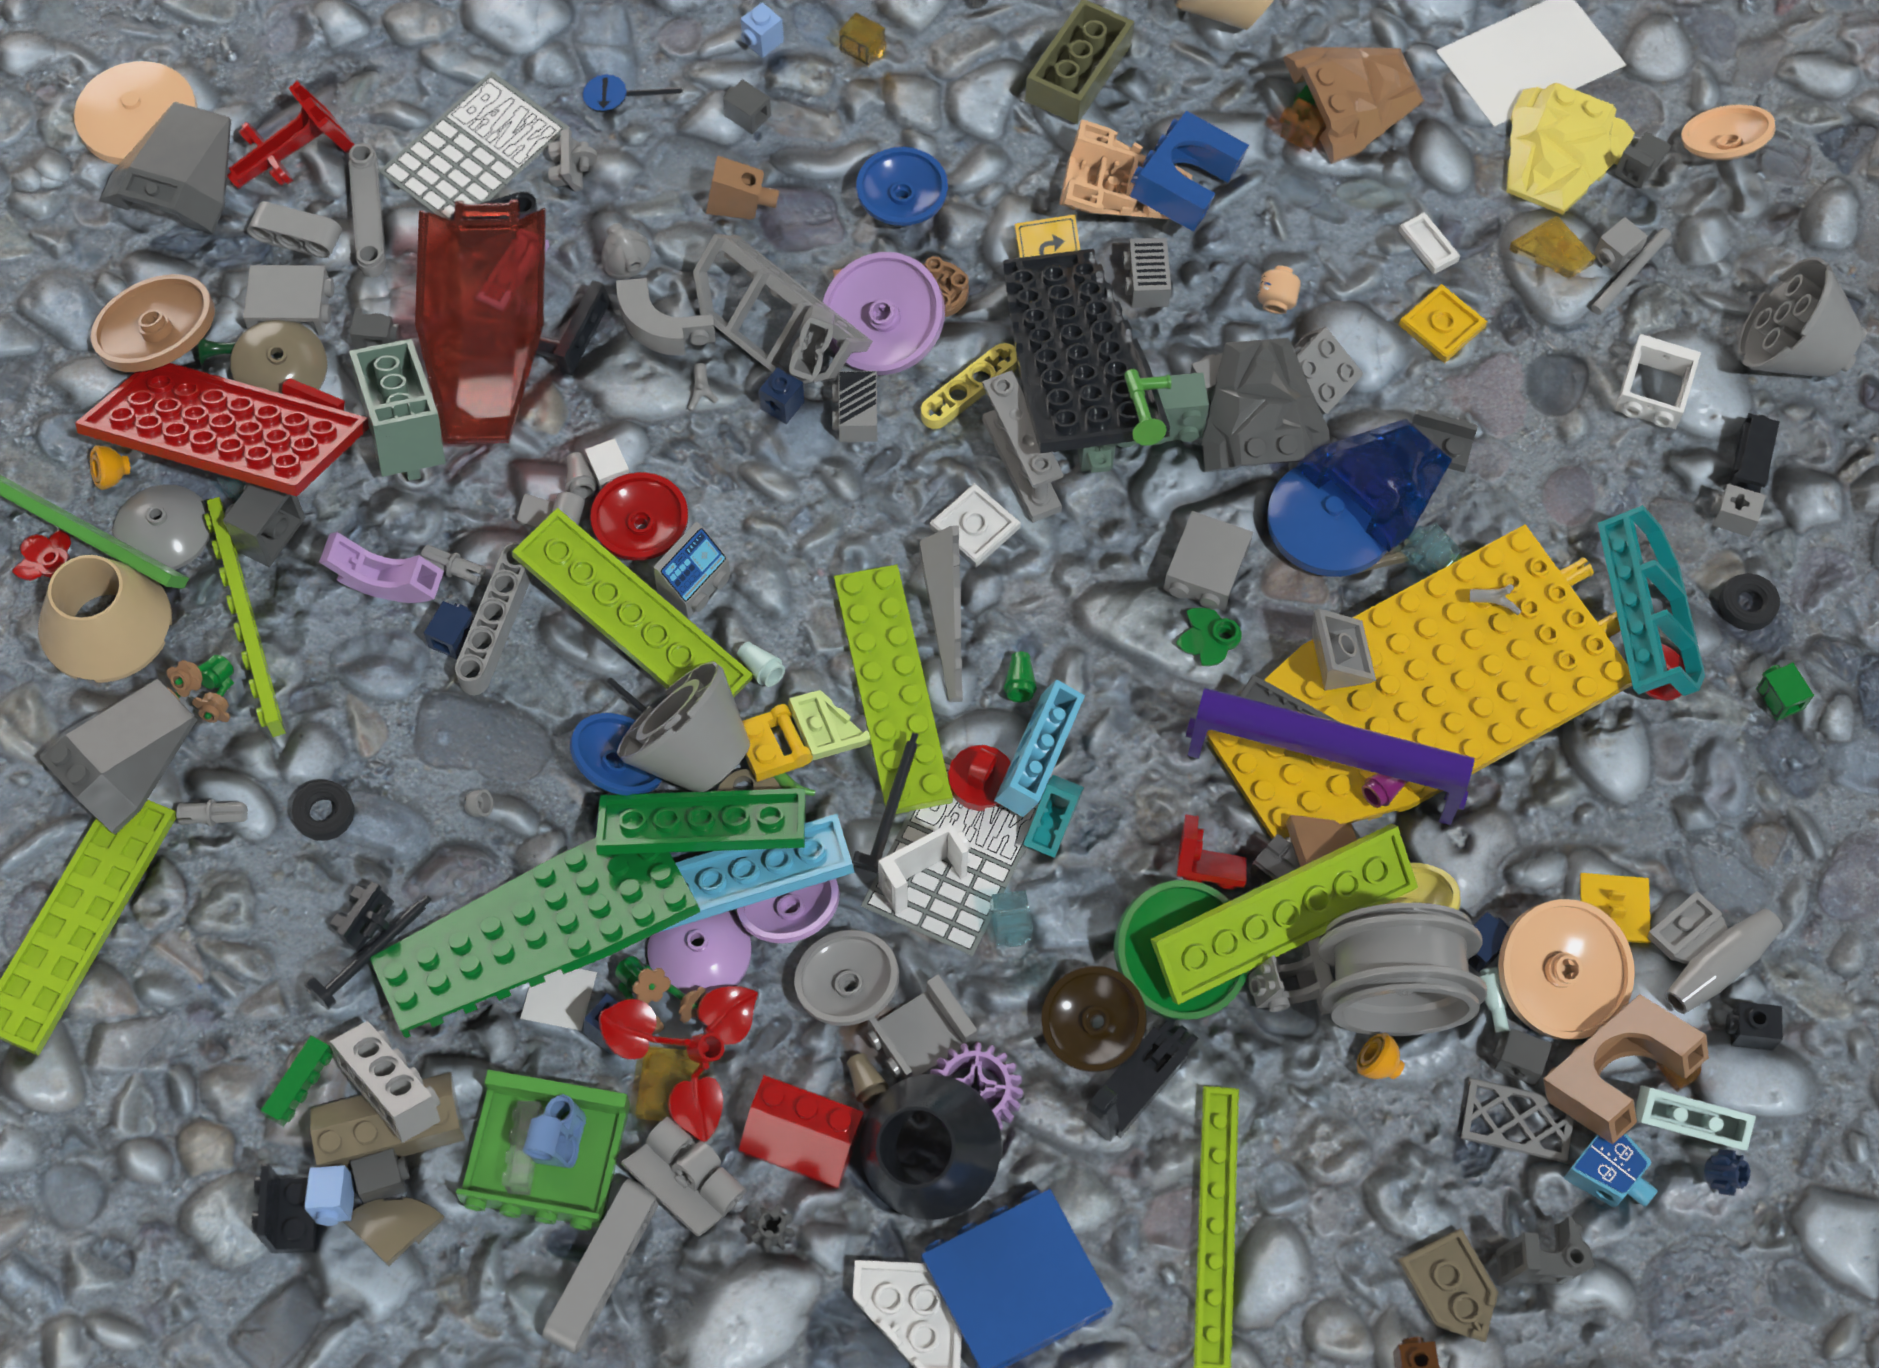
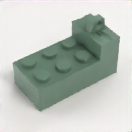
M407 339L349 351L354 382L365 416L368 417L375 456L382 477L406 472L408 481L421 478L420 469L446 464L438 412L413 340Z
M1203 373L1170 375L1171 389H1157L1170 425V437H1164L1153 445L1177 440L1191 442L1203 438L1209 408ZM1132 441L1079 448L1078 454L1081 471H1091V473L1108 472L1110 469H1113L1115 446L1126 448L1138 443Z

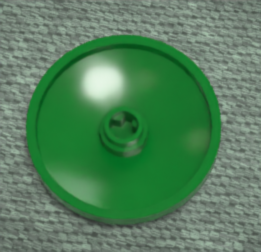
M1168 881L1151 887L1138 895L1124 911L1118 923L1114 940L1116 967L1118 972L1125 975L1137 987L1148 1011L1164 1018L1181 1021L1203 1018L1227 1006L1243 987L1249 971L1179 1005L1176 1004L1171 998L1150 940L1229 902L1230 900L1218 890L1196 881Z

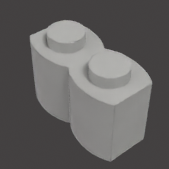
M812 305L807 310L803 318L800 336L792 348L789 365L791 375L813 381L817 377L822 367L824 351L830 345L833 337L834 312Z

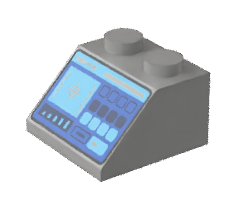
M695 522L653 567L658 594L688 619L695 611L700 612L708 603L709 596L716 589L723 588L730 578L729 559L698 522Z

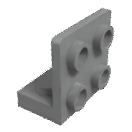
M1327 327L1305 333L1293 346L1321 414L1329 413L1362 377L1363 372Z

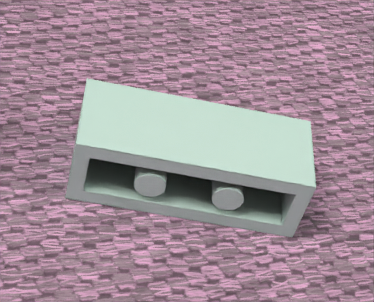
M1643 1085L1640 1087L1635 1107L1638 1122L1748 1151L1756 1118L1754 1115Z

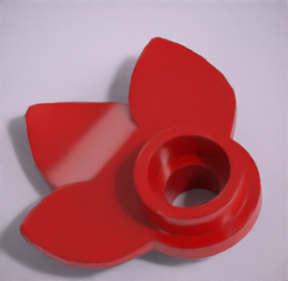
M58 530L49 539L38 534L25 538L20 546L21 553L25 558L12 569V572L18 578L29 581L41 576L51 578L62 564L70 560V556L67 553L71 545L70 536L65 531Z

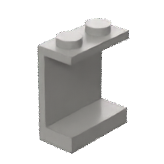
M250 265L243 315L247 329L267 320L314 322L318 335H325L326 323L331 322V306L328 304L329 297L334 296V280L328 277L325 266Z
M1192 511L1166 574L1164 590L1177 598H1189L1200 602L1206 608L1225 611L1243 558H1246L1250 548L1253 531Z
M939 974L927 981V991L879 1021L875 1016L869 1019V1031L866 1032V1036L876 1051L882 1049L888 1060L885 1063L895 1079L901 1077L902 1080L928 1073L931 1069L938 1066L937 1060L940 1057L948 1060V1050L950 1048L958 1054L961 1052V1044L965 1043L969 1047L977 1041L976 1027Z

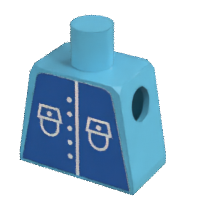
M1626 1133L1613 1145L1597 1135L1563 1177L1566 1181L1612 1207H1617L1627 1194L1643 1207H1646L1658 1192L1656 1188L1641 1177L1652 1163L1650 1158Z

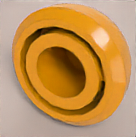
M94 446L90 453V470L95 486L100 490H106L119 483L124 475H129L130 462L128 456H121L110 447Z
M1385 1032L1371 1037L1362 1047L1357 1058L1358 1073L1370 1079H1384L1386 1077L1396 1079L1404 1069V1062L1400 1060V1050L1397 1043Z

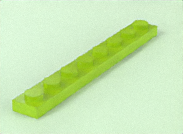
M220 497L209 499L207 504L210 513H206L204 516L210 533L215 532L217 540L211 542L217 560H223L224 567L219 568V573L224 587L229 586L231 590V595L226 596L232 615L237 613L239 622L233 625L238 641H244L246 650L241 651V656L246 670L252 669L254 678L248 680L254 699H260L261 707L256 708L257 716L261 727L268 726L272 737L283 735L286 732L238 553L223 522L226 510Z

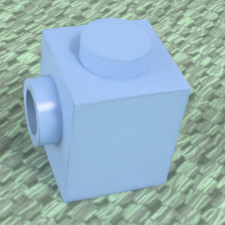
M763 2L740 18L742 41L761 58L784 42L782 18Z
M345 1165L309 1169L304 1209L318 1224L333 1226L338 1224L339 1221L352 1220L356 1183L355 1178Z

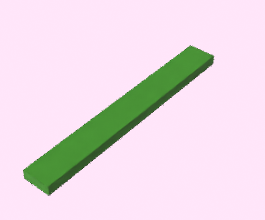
M0 475V496L164 586L179 589L185 588L189 580L185 575Z

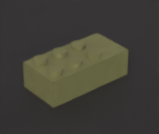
M1080 0L1028 75L1025 101L1078 125L1130 48L1135 21L1090 1Z

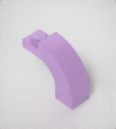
M338 532L329 534L319 563L338 574L337 581L373 597L403 603H420L434 600L444 573L442 569L420 555L407 559L382 557L365 550Z

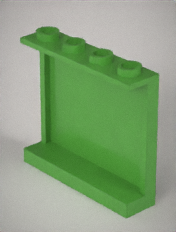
M487 1070L484 1082L487 1088L485 1101L462 1189L457 1188L456 1191L460 1202L464 1203L465 1208L477 1212H484L485 1208L499 1210L501 1215L511 1218H520L521 1214L535 1216L534 1219L544 1224H556V1220L570 1222V1226L578 1230L590 1231L592 1227L599 1228L604 1219L629 1113L630 1102L628 1095ZM562 1094L569 1096L586 1115V1124L579 1144L578 1158L572 1168L537 1164L522 1151L531 1119L544 1115L547 1104L553 1098ZM570 1111L565 1112L560 1120L565 1119Z

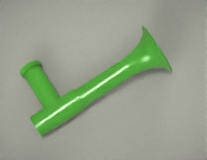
M1130 369L1126 371L1124 377L1139 418V423L1133 429V439L1140 445H1153L1164 438L1167 430L1166 425L1161 420L1152 419L1144 390L1171 389L1170 375L1140 378L1137 370Z

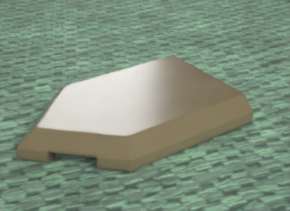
M1462 1228L1398 1260L1435 1326L1484 1343L1486 1342L1499 1292Z

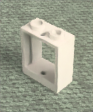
M1640 334L1632 351L1614 411L1624 413L1631 418H1640L1653 422L1660 427L1676 429L1685 410L1701 352ZM1638 364L1683 377L1674 406L1630 393Z

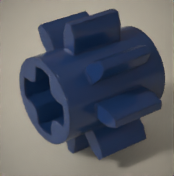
M1719 1149L1718 1156L1711 1155L1707 1159L1704 1166V1176L1706 1181L1711 1184V1189L1718 1190L1719 1194L1735 1196L1736 1188L1743 1189V1187L1747 1186L1750 1180V1167L1748 1162L1743 1160V1155H1736V1150Z

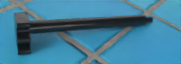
M912 733L910 741L906 742L871 853L868 855L855 851L852 859V864H854L855 868L878 874V861L882 858L918 746L916 743L917 733Z
M426 896L422 901L414 903L391 925L387 933H382L325 987L313 975L304 982V986L307 988L306 991L324 1008L329 1010L337 1003L333 995L371 961L370 958L384 949L425 911V906L432 901L431 898Z

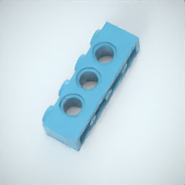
M1057 679L1041 694L995 797V802L1022 817L1039 803L1085 695Z

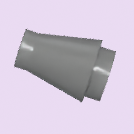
M574 452L569 454L566 458V491L579 495L583 500H587L594 496L598 485L597 480L583 453Z

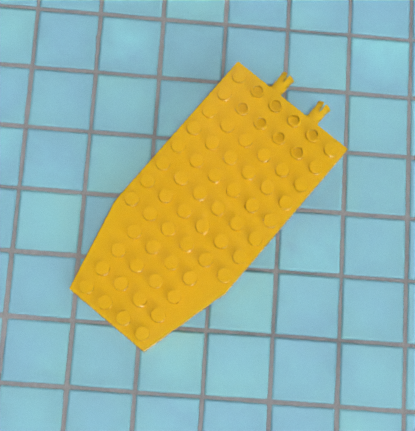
M1526 524L1352 617L1363 622L1376 681L1368 684L1324 690L1313 639L1300 646L1264 679V681L1341 723L1474 757L1472 774L1632 686L1628 664L1609 639V637L1621 631L1617 611L1599 621L1595 620L1571 587L1593 576L1594 572L1591 564L1584 566L1588 560L1582 557L1573 564L1559 570ZM1512 584L1514 590L1507 594L1506 598L1513 602L1521 610V613L1516 615L1510 609L1494 603L1470 602V589H1500ZM1208 730L1206 733V739L1271 839L1277 834L1284 839L1290 837L1286 826V821L1290 815L1335 820L1339 824L1353 823L1364 819L1369 821L1380 818L1386 813L1409 810L1443 791L1408 781L1388 806L1375 808L1366 801L1361 788L1367 778L1378 773L1214 730Z

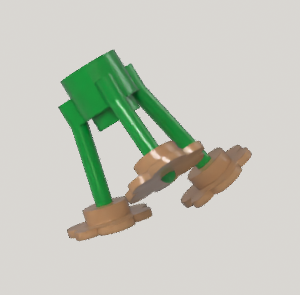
M629 956L622 960L615 970L617 978L621 981L618 989L625 996L626 1000L634 999L632 991L637 994V1000L647 1004L651 1000L653 1002L660 1001L663 996L662 993L665 991L670 992L681 1000L679 1014L681 1015L680 1021L683 1023H687L692 1017L697 1016L698 1005L707 994L705 992L706 989L703 987L698 988L697 991L693 990L687 994L683 993L671 984L670 979L665 976L663 969L656 968L653 971L650 966H644L635 956ZM657 1016V1026L652 1033L653 1036L664 1029L660 1017Z

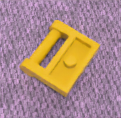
M786 704L777 705L770 712L743 720L750 740V747L745 758L756 782L804 767L813 760L809 748L803 745L791 721L792 713ZM780 726L792 751L791 754L783 755L771 730L772 727Z

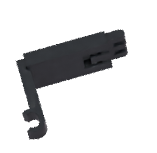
M1168 1018L1159 1030L1153 1027L1142 1040L1137 1051L1119 1066L1087 1103V1112L1083 1116V1120L1109 1142L1115 1136L1121 1138L1187 1061L1188 1052L1199 1038L1192 1034L1185 1043L1180 1041L1188 1030L1183 1025L1174 1034L1170 1033L1169 1031L1175 1026L1177 1020ZM1165 1054H1166L1168 1057H1170V1059H1169L1167 1062H1166V1058H1164Z

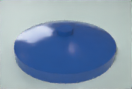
M1333 458L1308 461L1287 472L1276 484L1271 494L1267 511L1269 533L1281 554L1291 563L1305 571L1330 577L1353 575L1376 564L1389 550L1395 536L1398 521L1395 500L1388 487L1377 475L1357 463Z

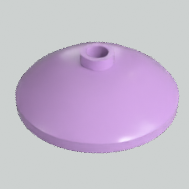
M832 879L737 908V913L744 928L758 939L772 943L799 941L821 930L833 917L839 903L838 883L836 879Z
M732 910L656 933L649 937L647 948L649 966L653 971L656 968L663 969L665 976L670 979L671 984L685 994L693 990L697 991L700 987L705 988V992L708 993L716 988L736 986L748 970L752 953L749 933L742 925L740 918ZM696 938L704 940L701 946L692 945V941Z

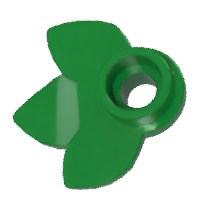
M1192 608L1187 610V616L1193 628L1182 634L1176 642L1177 646L1184 652L1192 655L1200 654L1202 666H1215L1225 660L1228 650H1232L1239 645L1242 632L1235 621L1227 618L1222 619L1212 609ZM1222 633H1226L1231 638L1224 639L1221 638L1219 635Z

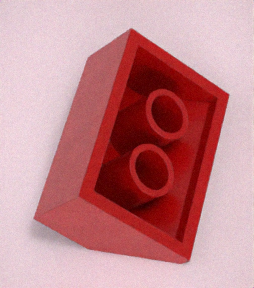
M763 1075L750 1106L739 1152L839 1189L863 1128L864 1112Z

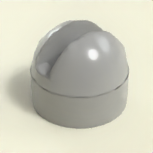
M474 790L466 795L464 809L470 816L486 817L491 814L493 798L488 790Z

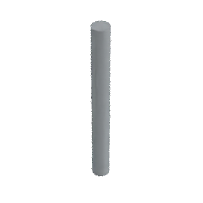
M1661 228L1591 306V310L1595 314H1602L1671 237V232L1668 229Z

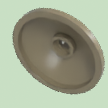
M267 320L250 327L239 337L231 354L230 365L234 381L281 394L283 383L289 378L320 390L327 374V356L320 339L309 328L295 321ZM276 352L283 354L280 359H273L272 355Z

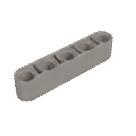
M512 542L503 548L457 659L455 672L461 689L468 695H479L486 691L532 579L533 574L522 564L512 565L514 561H517L512 557V551L521 542ZM504 588H513L511 591L506 593L500 592ZM493 616H501V618L498 620H489ZM481 644H490L486 649H477ZM471 672L479 673L473 678H466V675Z
M629 1178L623 1183L548 1319L542 1338L573 1354H577L580 1351L660 1203L645 1186Z

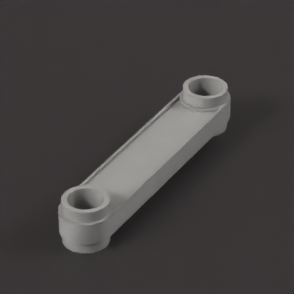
M360 143L353 146L349 152L356 260L360 271L365 276L375 278L383 274L386 267L379 166L376 153L372 147L366 143Z

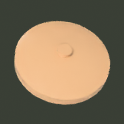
M129 62L103 71L85 86L75 105L74 121L83 144L92 154L101 160L119 165L174 102L198 107L190 84L174 69L154 62Z
M1559 899L1544 902L1528 909L1510 926L1503 939L1499 953V979L1507 1003L1525 1025L1544 1036L1560 1040L1591 1037L1601 1025L1606 1024L1617 1015L1619 1010L1631 998L1635 969L1629 943L1613 919L1602 910L1586 902Z

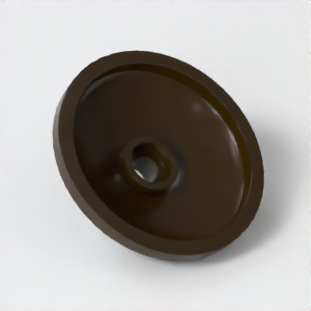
M1086 966L1067 973L1054 984L1045 999L1041 1023L1049 1048L1062 1062L1081 1071L1103 1072L1123 1064L1137 1051L1146 1031L1147 1012L1142 995L1125 975L1108 967ZM1096 1017H1103L1104 1023L1100 1028H1094L1092 1025Z

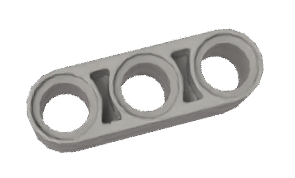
M261 202L247 228V232L251 237L262 243L320 258H329L340 237L342 228L336 221L324 216L270 202Z

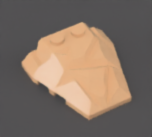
M1081 119L1074 140L1073 150L1067 163L1059 204L1085 213L1170 219L1130 197L1135 185L1130 181L1139 166L1143 167V162L1147 157L1141 153L1143 147L1134 142L1131 148L1116 139L1118 132ZM1175 165L1180 173L1192 180V174Z

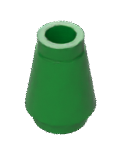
M1018 651L1011 655L1004 691L1011 701L1027 702L1033 698L1037 686L1031 656L1027 652Z

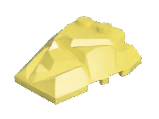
M1553 83L1545 89L1540 87L1523 89L1511 114L1512 132L1509 139L1511 149L1508 160L1506 192L1563 215L1587 193L1588 187L1596 180L1600 181L1614 163L1616 165L1619 163L1622 153L1630 145L1635 133L1625 120L1615 117L1617 110L1615 106L1559 83Z

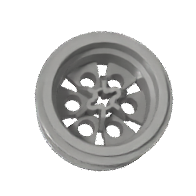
M1391 903L1361 908L1333 920L1327 926L1326 934L1318 943L1320 958L1325 963H1328V965L1334 967L1336 981L1328 985L1322 992V1006L1331 1014V1018L1336 1025L1352 1032L1368 1035L1385 1032L1390 1036H1409L1451 1029L1473 1019L1479 1013V1005L1487 996L1485 982L1478 976L1469 973L1468 959L1474 956L1482 946V935L1472 925L1471 919L1465 913L1451 907L1429 903Z

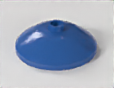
M893 147L874 154L863 164L857 176L856 189L860 204L872 217L890 225L909 226L928 220L941 209L948 193V180L942 165L930 154L911 147Z
M599 713L586 717L574 729L570 739L572 759L580 772L597 787L614 794L627 796L649 793L656 789L663 781L662 778L624 763L617 755L620 742L636 720L620 714Z

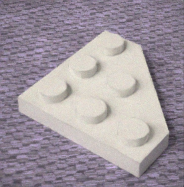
M855 1260L853 1301L914 1368H960L961 1333L925 1264Z

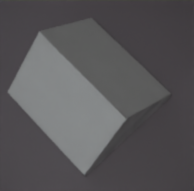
M1323 609L1315 610L1311 632L1324 690L1368 684L1376 681L1362 620Z

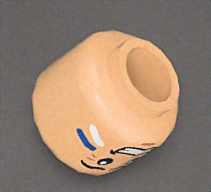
M1275 266V269L1267 270L1262 274L1257 294L1258 301L1263 305V309L1270 313L1285 314L1287 310H1291L1297 304L1301 281L1293 274L1291 268Z

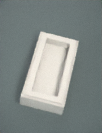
M1425 212L1399 226L1398 232L1433 275L1459 261L1460 255Z

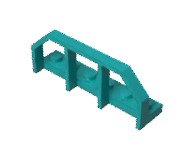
M1643 505L1597 523L1633 689L1638 694L1671 683L1682 696L1699 691L1705 678L1703 663L1680 565L1662 526ZM1635 524L1646 535L1658 562L1654 559L1643 564ZM1647 578L1670 601L1672 614L1667 609L1654 613ZM1658 627L1681 650L1685 671L1680 666L1667 670Z

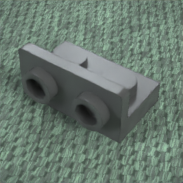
M1416 409L1403 456L1464 473L1478 426L1464 419H1453L1439 415L1431 410L1423 411Z

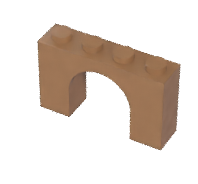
M1639 994L1630 1003L1625 1004L1609 1022L1601 1025L1585 1043L1577 1046L1571 1055L1560 1065L1553 1067L1544 1078L1547 1100L1613 1145L1637 1123L1633 1099L1599 1077L1602 1070L1609 1063L1619 1058L1644 1056L1659 1062L1686 1079L1709 1058L1706 1034Z

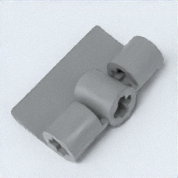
M670 1117L663 1119L651 1131L645 1145L622 1160V1165L696 1236L702 1235L738 1204L747 1191L728 1171L720 1166L719 1156L712 1147L703 1141L695 1143Z

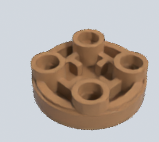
M939 257L928 258L923 265L933 275L942 291L945 303V317L951 316L960 311L967 302L969 278L966 273L952 263L943 261Z

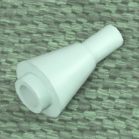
M1498 967L1480 970L1481 976L1479 978L1487 986V996L1484 1001L1492 1013L1495 1033L1508 1032L1509 1026L1505 1010L1507 1008V1000L1501 988Z

